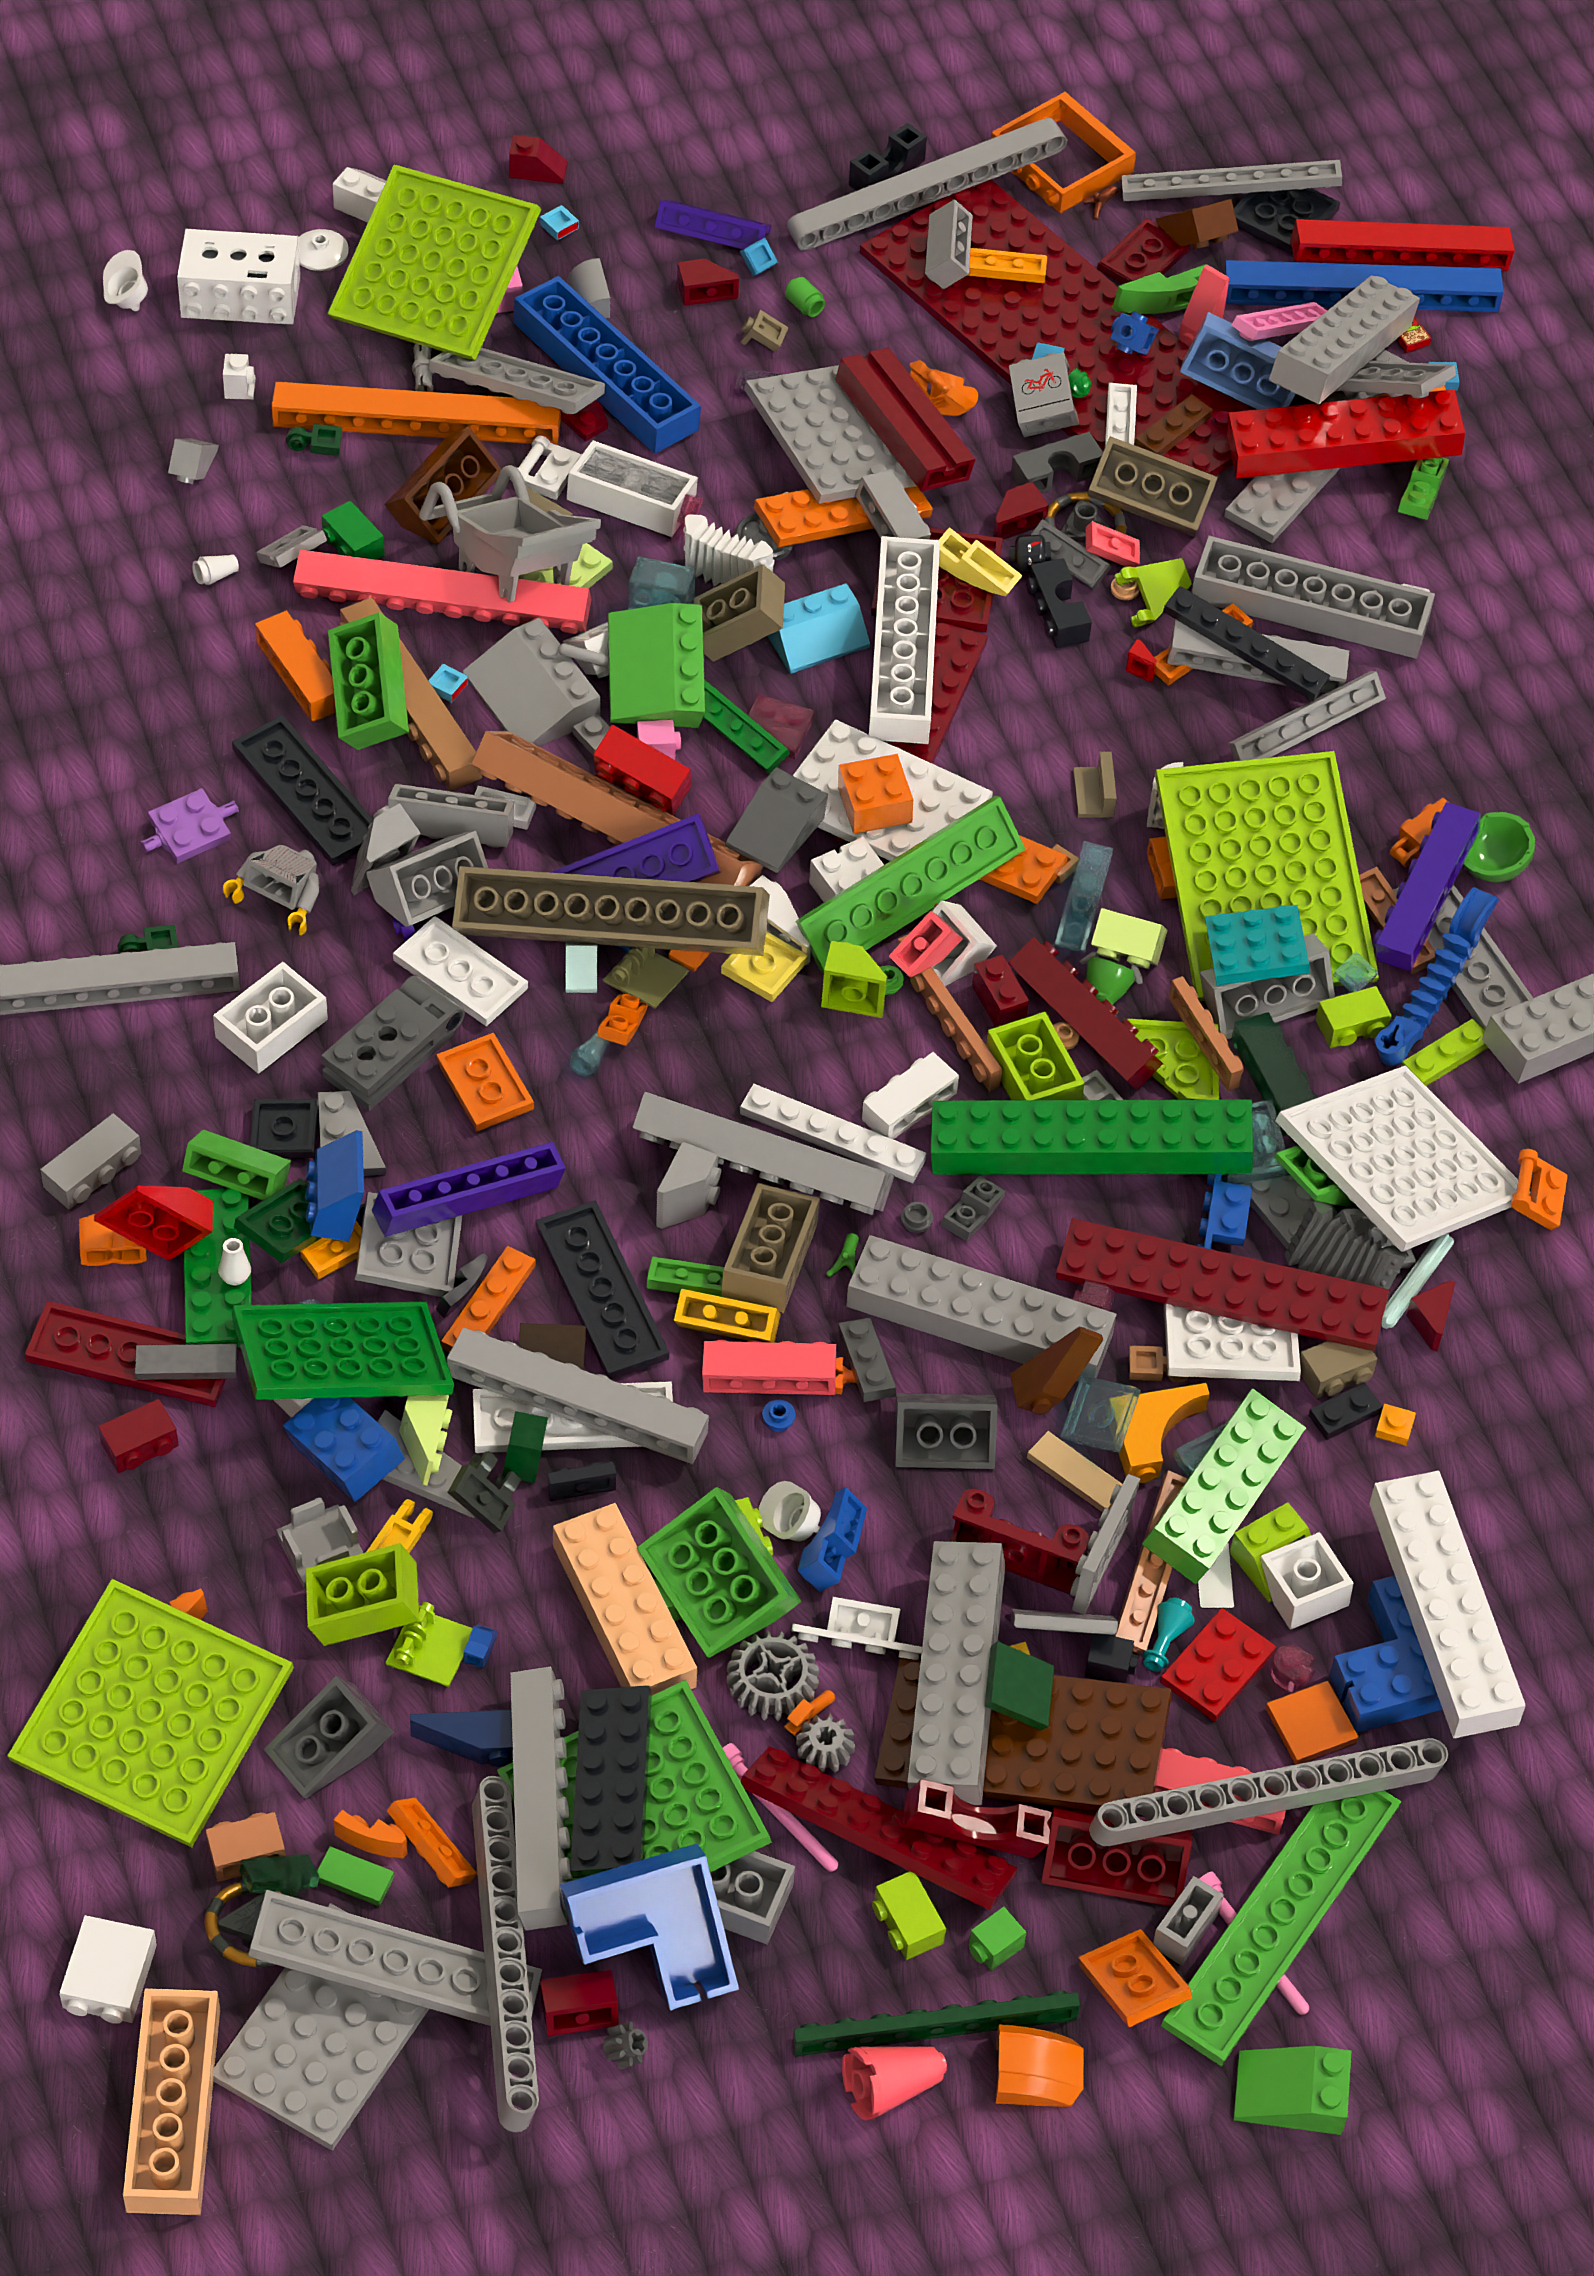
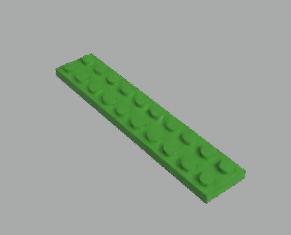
M1335 1777L1332 1778L1333 1781L1338 1782ZM1383 1790L1314 1804L1189 1982L1188 1986L1191 1990L1192 1999L1171 2008L1164 2018L1161 2027L1222 2066L1393 1817L1402 1801Z

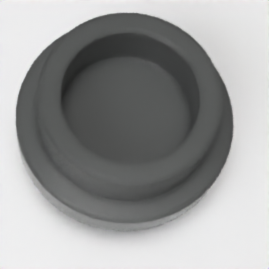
M922 1202L908 1204L901 1213V1223L908 1231L920 1233L928 1230L932 1225V1211Z

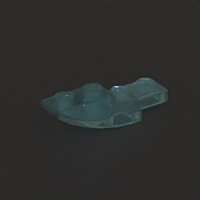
M1084 841L1055 946L1085 953L1104 892L1114 848Z

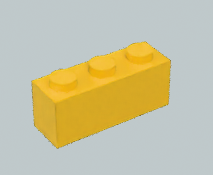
M681 1289L674 1321L678 1327L746 1341L757 1340L762 1343H774L781 1314L777 1308Z

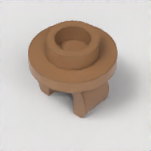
M1059 1022L1053 1025L1066 1050L1072 1049L1078 1044L1080 1034L1069 1023Z

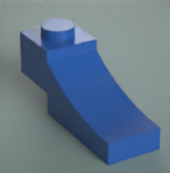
M846 1487L835 1493L834 1500L821 1528L811 1543L804 1547L798 1567V1572L819 1592L840 1582L845 1559L856 1554L867 1507Z

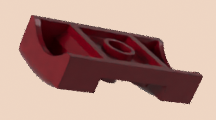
M980 1489L964 1491L952 1516V1519L955 1520V1525L950 1542L1002 1543L1005 1571L1070 1595L1076 1577L1080 1576L1075 1574L1078 1562L1082 1554L1087 1556V1546L1090 1537L1083 1528L1073 1524H1064L1057 1529L1053 1540L1040 1532L1027 1531L1016 1527L1008 1520L992 1518L994 1500L989 1493Z

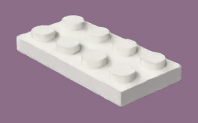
M436 916L430 919L393 952V961L413 975L420 977L486 1027L528 989L527 980Z

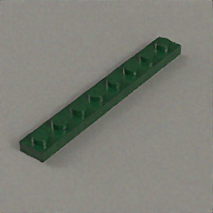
M1054 1991L1043 1997L1032 1998L1029 1995H1022L1013 1998L1011 2001L997 2002L995 2000H984L977 2005L966 2007L952 2004L943 2007L941 2010L928 2012L924 2009H914L904 2015L897 2016L883 2013L874 2015L866 2020L856 2021L853 2018H844L838 2020L835 2024L820 2025L819 2023H807L800 2026V2028L794 2029L792 2042L794 2056L844 2051L854 2047H875L998 2031L999 2024L1028 2027L1074 2021L1078 2017L1080 2002L1077 1992Z

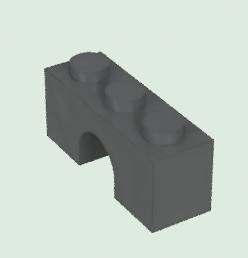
M1090 432L1074 435L1068 439L1049 443L1045 446L1014 455L1012 458L1011 477L1017 486L1033 482L1039 492L1043 494L1051 491L1053 473L1057 470L1068 472L1077 483L1093 478L1103 452Z

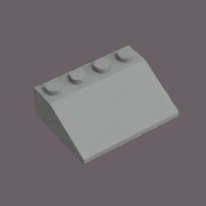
M540 617L514 628L463 670V674L468 676L469 684L502 728L539 747L573 732L574 725L598 713L600 716V695L573 660L559 653L558 647L560 643Z

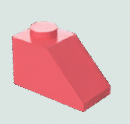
M930 911L892 951L889 957L909 977H913L942 962L963 938L941 917Z

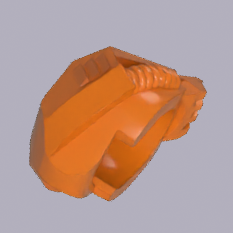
M921 360L909 363L911 377L940 414L958 416L969 411L977 403V390L973 387L963 386L964 378L939 370L929 369ZM928 383L931 385L930 395L927 393Z

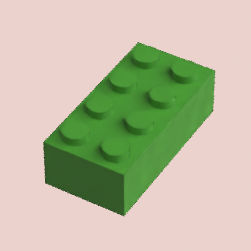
M378 612L328 630L339 739L360 750L409 733L398 625Z

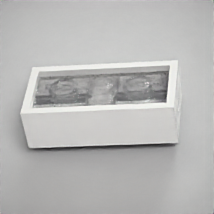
M592 441L569 472L567 500L672 537L695 505L698 477Z

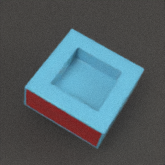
M560 205L540 216V225L556 240H559L579 229V220L564 206Z
M442 664L428 681L439 697L452 703L468 685V676Z

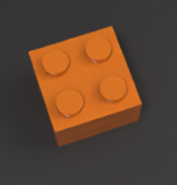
M898 753L839 765L838 790L853 834L912 823L914 799Z

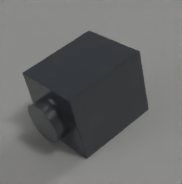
M1094 1633L1084 1677L1100 1681L1125 1683L1127 1674L1134 1675L1138 1655L1132 1654L1135 1641L1108 1634Z

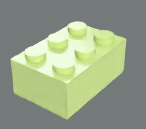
M1101 908L1091 945L1098 949L1097 953L1102 955V957L1117 961L1120 960V956L1128 957L1127 961L1129 963L1149 969L1150 964L1158 966L1167 929L1161 924Z

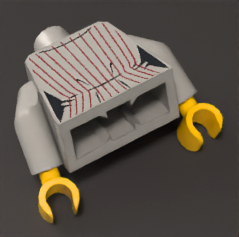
M278 845L267 851L252 853L236 873V876H238L236 880L231 879L224 883L223 891L226 898L233 892L232 900L237 904L244 898L242 890L244 885L291 910L298 908L297 912H293L288 916V929L290 931L294 923H301L299 935H303L307 930L305 915L311 912L319 893V877L315 873L317 864L313 855L307 850H302L298 853L284 845Z

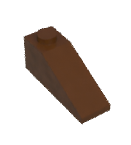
M1079 1326L1010 1373L1017 1407L1042 1415L1064 1400L1103 1342L1102 1334Z

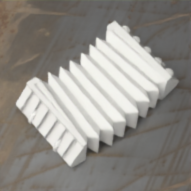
M687 515L685 517L683 531L685 533L684 551L687 574L695 569L696 578L703 574L705 583L712 578L715 587L720 582L723 584L762 564L773 572V549L766 542L761 540L753 545L752 539H750L746 543V536L739 541L738 534L731 538L729 530L724 535L722 527L715 530L714 522L708 527L705 516Z

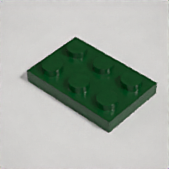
M301 1178L236 1217L234 1223L235 1229L280 1263L285 1262L322 1238L311 1236L310 1222L306 1221V1210L310 1202L305 1200L307 1183Z

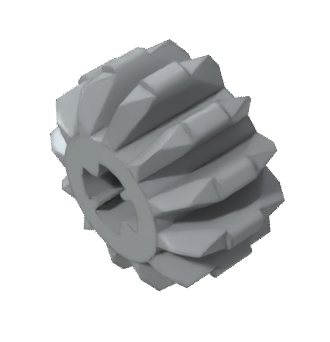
M831 1713L824 1721L815 1715L812 1724L804 1722L801 1729L802 1733L797 1735L796 1744L799 1747L797 1753L799 1759H806V1764L817 1765L822 1773L827 1767L836 1773L839 1769V1764L847 1766L850 1762V1755L855 1751V1744L852 1741L854 1737L852 1729H845L846 1723L844 1719L836 1723L833 1722Z

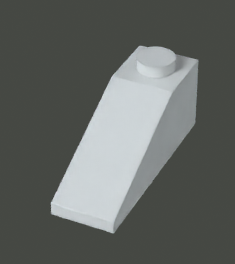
M762 875L750 886L763 887L770 894L766 931L807 954L808 959L805 964L807 965L810 962L811 948L810 943L804 938L795 922L799 918L783 888L778 883L772 882Z

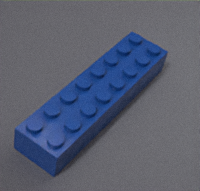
M560 276L514 298L513 323L566 372L605 383V394L596 400L654 454L699 430L701 405Z

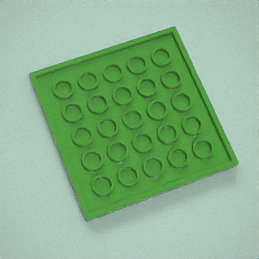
M684 1680L652 1695L644 1859L698 1844L706 1855L709 1870L712 1872L772 1843L764 1824L687 1681ZM579 1731L564 1738L567 1757L561 1759V1767H565L568 1787L563 1788L562 1793L563 1797L567 1799L569 1817L563 1820L564 1827L568 1828L570 1837V1848L565 1849V1858H569L570 1865ZM512 1762L498 1769L497 1772L499 1777L508 1783L511 1801L514 1805ZM571 1875V1879H566V1883L580 1878H573Z

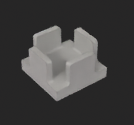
M317 1498L291 1509V1523L276 1529L277 1538L303 1589H306V1568L363 1553L359 1545L358 1530L345 1505L339 1507L337 1504L325 1509L322 1498Z

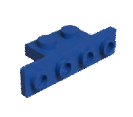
M1208 1174L1206 1184L1212 1185L1211 1192H1205L1202 1210L1208 1211L1207 1218H1201L1198 1237H1204L1203 1245L1197 1244L1198 1247L1211 1249L1212 1241L1243 1246L1252 1187L1222 1182V1174Z

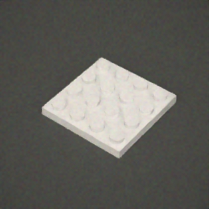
M1164 1304L1168 1376L1299 1381L1301 1370L1298 1334Z

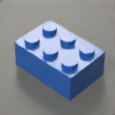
M350 1397L337 1399L314 1398L283 1424L292 1445L354 1503L405 1460L396 1439Z

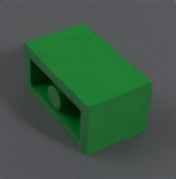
M351 500L322 515L321 530L324 531L326 536V543L328 545L331 544L338 551L339 555L374 560L385 556L384 536Z

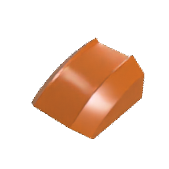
M999 2024L996 2040V2050H998L996 2104L1072 2106L1083 2090L1084 2048L1073 2039L1057 2033L1029 2027Z

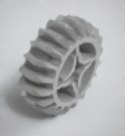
M767 1630L764 1638L760 1639L754 1633L751 1637V1643L743 1640L740 1644V1650L734 1649L731 1657L732 1661H729L727 1665V1672L729 1673L727 1675V1685L731 1687L730 1695L732 1698H738L737 1704L740 1709L749 1706L748 1713L750 1716L758 1711L761 1712V1718L764 1721L767 1719L768 1714H774L775 1719L779 1721L781 1713H786L789 1716L803 1699L807 1702H811L814 1699V1691H816L819 1685V1680L817 1679L819 1667L815 1664L816 1658L814 1653H808L806 1643L797 1646L795 1635L786 1640L782 1631L778 1634V1637H771L770 1632ZM759 1661V1668L753 1670V1674L746 1677L745 1673L749 1667ZM799 1675L800 1680L787 1691L786 1684L791 1682L793 1677Z

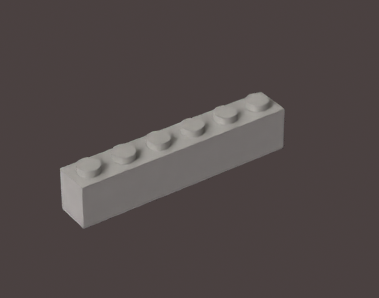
M1175 619L1170 635L1167 664L1187 665L1189 668L1285 685ZM1264 635L1331 675L1328 683L1321 691L1322 693H1328L1345 684L1349 650L1339 649L1335 646L1312 644L1307 641L1285 639L1276 635Z

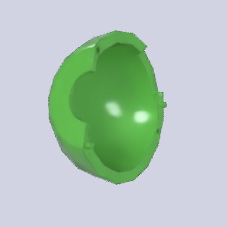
M1507 812L1485 814L1480 820V831L1463 863L1464 868L1474 877L1494 883L1509 881L1517 877L1529 866L1535 852V837L1529 827L1530 824L1520 816Z

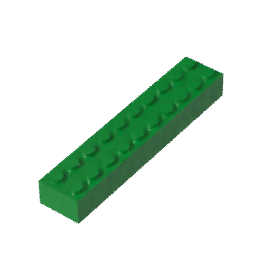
M1252 1100L933 1101L931 1136L933 1175L1252 1174Z

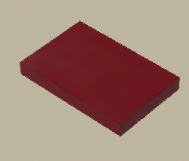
M1146 218L1098 262L1097 270L1121 284L1129 283L1157 272L1164 275L1190 250V245L1181 247L1159 225Z

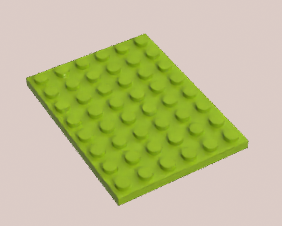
M1335 751L1156 770L1155 780L1192 982L1199 1001H1205L1200 972L1213 968L1205 917L1279 906L1298 905L1303 935L1307 936L1314 933L1329 950L1334 986L1377 982L1379 975Z

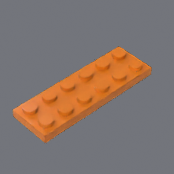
M917 486L904 488L910 500L916 505L922 519L931 517L933 508L923 492ZM806 489L756 499L753 507L778 548L874 529L856 497L818 503L811 491Z

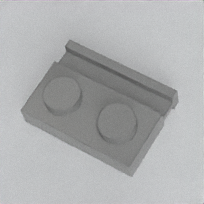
M302 525L257 551L256 554L260 563L281 568L298 558L299 550L310 551L326 542L327 539L323 530L317 531L316 528Z

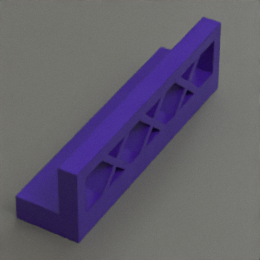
M668 199L660 200L655 228L740 249H745L765 238L772 228L770 224Z

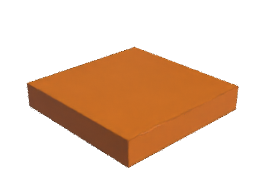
M1329 1681L1266 1704L1265 1709L1295 1765L1358 1742L1359 1737Z

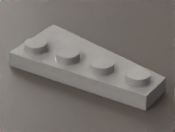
M384 1410L378 1423L396 1439L405 1460L388 1473L383 1480L474 1518L473 1514L447 1493L462 1466L444 1452L436 1450V1453L442 1454L438 1474L431 1473L428 1486L422 1485L399 1433L401 1421Z

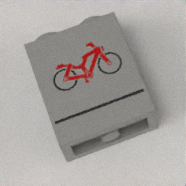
M1064 352L1049 353L1041 358L1025 359L1016 364L1009 365L1018 424L1024 437L1079 424L1068 376L1070 367Z

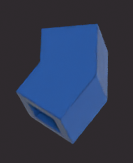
M480 1624L473 1626L469 1641L463 1651L464 1662L484 1669L492 1652L498 1631Z

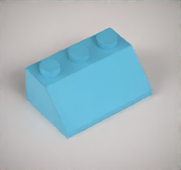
M847 583L785 603L783 629L768 635L769 640L790 674L870 648V641L860 605Z

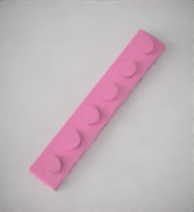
M1312 302L1238 315L1231 326L1240 331L1239 335L1248 341L1267 339L1302 332L1327 312V310Z

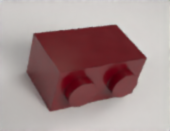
M1003 954L974 963L972 987L995 1028L1027 1018L1029 1000Z
M160 1399L98 1426L101 1445L117 1473L127 1469L133 1470L143 1462L156 1456H164L179 1446L177 1429Z
M611 1970L540 1980L541 2002L548 2037L609 2028L619 2024L618 2001Z

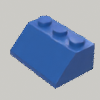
M358 1130L318 1148L314 1161H308L305 1180L309 1182L306 1188L305 1200L310 1202L306 1210V1221L310 1222L311 1236L346 1242L350 1240L364 1195L363 1133Z

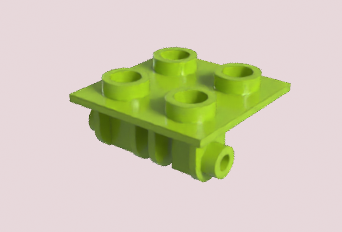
M422 1602L419 1605V1622L403 1626L386 1661V1665L449 1687L463 1659V1651L469 1641L473 1628L435 1615L433 1612L434 1606L428 1602Z

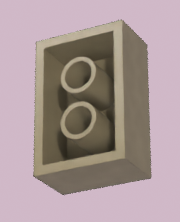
M762 564L695 597L694 604L702 605L703 654L714 662L783 629L785 582Z

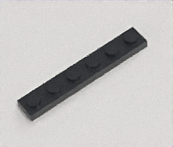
M1181 586L1178 587L1164 606L1163 612L1313 702L1329 681L1331 675Z

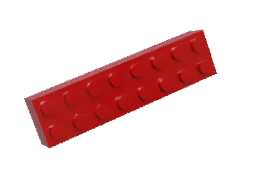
M1455 389L1432 391L1429 392V395L1422 398H1412V395L1404 394L1398 397L1384 396L1229 412L1227 438L1235 476L1238 479L1459 456L1463 452L1465 429Z

